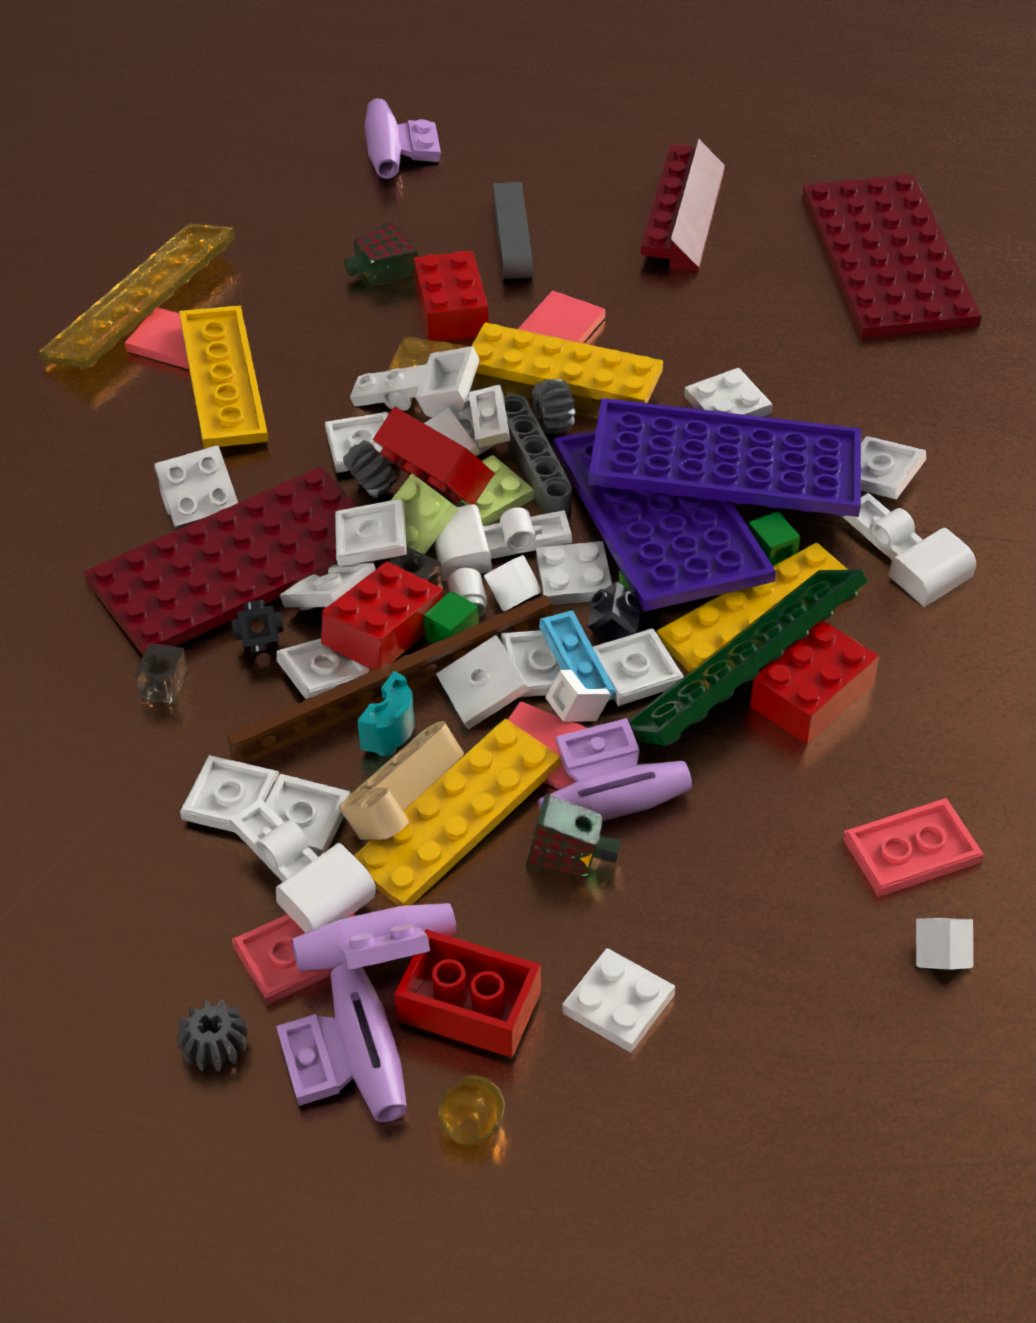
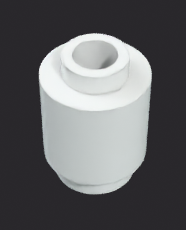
M470 568L456 570L447 580L449 592L453 591L476 604L480 618L485 613L487 606L481 574L477 570Z

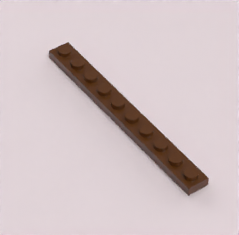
M546 595L533 601H528L517 608L496 615L492 619L471 628L464 629L458 634L442 641H437L410 655H405L383 667L373 669L358 678L339 684L333 689L307 698L303 702L283 711L273 713L258 722L241 727L227 735L231 760L249 764L363 713L370 703L378 704L385 700L382 698L381 688L393 671L406 678L407 685L412 691L439 679L436 673L495 635L501 641V633L541 630L539 628L540 619L553 616V603Z

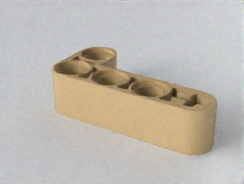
M444 721L432 724L351 793L340 804L339 809L359 839L383 840L390 838L400 832L409 822L403 810L463 757L464 751Z

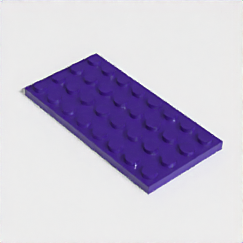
M602 398L588 485H596L602 488L629 489L636 492L663 493L669 496L696 497L703 500L729 501L736 504L762 505L770 508L796 509L803 512H821L837 516L859 517L861 508V428Z
M596 430L554 438V450L632 592L638 597L643 612L775 582L776 571L732 502L588 485Z

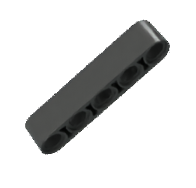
M522 182L493 183V204L503 280L533 278L532 252Z
M520 395L505 396L504 404L510 441L505 443L525 482L534 489V500L541 514L565 510L568 519L571 515L572 488L563 468L527 400Z

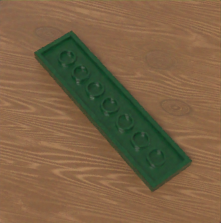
M818 570L629 719L628 722L636 742L666 746L677 741L685 728L690 724L703 720L708 715L707 711L715 704L728 700L734 694L733 690L741 683L754 679L759 674L761 667L768 662L780 658L784 654V649L792 642L805 638L812 626L830 618L834 614L833 610L841 603L855 598L858 595L857 590L868 582L863 570Z

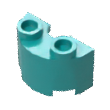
M395 671L392 672L381 688L382 698L385 700L378 704L370 703L358 719L360 750L377 752L381 756H389L394 754L397 747L401 746L411 737L415 727L412 691L407 685L406 678Z

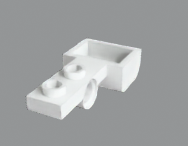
M471 346L431 353L425 365L392 369L372 374L367 373L357 377L350 399L355 407L384 402L390 409H393L395 406L402 411H406L410 408L415 397L428 417H434L448 406L456 414L465 407L479 364V357L474 347Z
M869 493L861 497L859 517L842 516L892 560L888 576L923 607L942 597L974 575L976 558L972 550L951 531L944 527L922 540L915 533V525L908 512L901 508L890 512Z
M470 504L457 507L459 510L434 541V547L442 581H447L449 576L460 568L474 569L480 574L493 571L491 559L534 551L536 547L572 543V533L565 510L530 517L529 512L523 508H511L502 514L500 523L483 526L478 506Z
M261 798L230 818V827L281 879L282 883L276 887V902L305 933L334 921L348 918L375 898L376 887L371 875L341 843H337L318 857L309 848L308 841L299 826L291 820L284 822Z

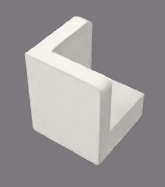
M524 555L484 575L503 611L542 592Z
M560 670L545 698L563 722L597 721L611 694L607 689H586L572 670Z
M916 919V965L919 968L935 969L972 968L973 919Z

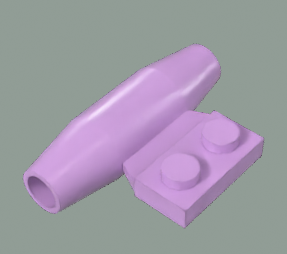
M373 99L368 103L364 123L367 151L380 177L389 179L398 173L401 154L411 157L412 160L440 161L441 150L435 122L419 119L417 121L408 120V123L397 125L396 119L386 101L383 99Z
M627 718L556 736L555 744L561 756L566 774L576 782L547 795V797L550 796L556 804L558 802H567L571 806L569 807L570 809H574L573 807L576 806L577 808L580 807L587 810L585 811L586 813L593 812L599 815V818H601L600 822L651 809L692 789L691 775L684 761L637 765L639 747ZM546 796L540 798L538 801L540 814H543V808L548 809L547 807H543L547 806L545 804V799H547ZM557 804L556 806L551 805L552 807L549 808V810L559 813L561 806ZM567 809L568 811L566 812L561 811L573 817H577L575 814L578 813L576 810ZM583 813V817L580 816L581 818H583V820L586 819L590 822L591 819H593L592 817H594L589 814L587 815L586 813ZM546 815L549 818V822L555 821L556 823L560 820L557 819L559 818L558 816ZM568 817L564 819L565 821L560 820L564 822L563 824L566 827H569V825L576 826L572 825L575 821ZM552 823L545 824L547 829L555 827Z
M450 903L407 905L340 919L291 939L298 971L334 969L343 963L348 970L429 952L430 947L427 934L425 933L426 929L452 937L457 934V927Z
M344 963L340 964L330 974L335 1018L314 1014L276 1026L298 1105L338 1094L345 1085L354 1079L374 1119L378 1122H389L401 1117L407 1111L401 1059L383 1004L363 967L348 970Z

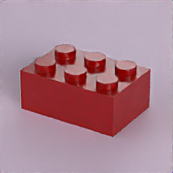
M457 251L448 254H430L423 257H415V286L428 342L477 337L484 323H489L488 304L474 252Z
M395 406L372 439L382 447L380 454L395 463L397 468L409 476L414 474L432 489L440 490L445 497L458 505L461 500L469 505L475 504L495 474L466 447Z
M385 562L322 610L321 644L371 670L383 667L393 662L425 635L424 614L443 598V588L396 565Z
M818 622L809 630V634L805 638L793 643L784 651L780 658L771 662L753 679L750 707L808 745L874 685L879 655L827 622Z
M426 929L425 933L428 937L430 951L413 955L394 994L397 1021L513 1058L541 993V964Z

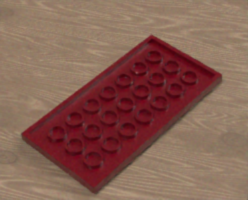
M914 174L844 180L831 183L819 182L803 186L804 200L861 338L980 325L982 315Z
M320 466L83 571L85 581L147 660L237 618V611L244 610L243 603L264 600V604L280 598V594L300 580L313 574L320 577L328 574L329 567L338 564L336 560L335 511L359 506Z

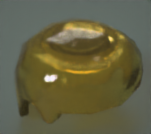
M466 1075L455 1085L444 1091L438 1106L437 1119L443 1133L455 1143L479 1145L490 1139L499 1129L503 1118L505 1101L500 1088L488 1078Z

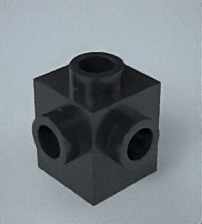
M615 582L605 589L598 590L593 595L590 601L591 607L587 625L590 630L606 642L637 632L641 606L638 597L633 592L627 590L619 582Z
M264 600L243 603L244 610L237 611L238 619L231 620L234 639H242L243 647L250 646L251 652L272 649L271 642L279 641L278 633L284 632L281 612H274L272 605L265 606ZM261 619L264 623L263 630L260 632L252 631L250 628L252 620Z

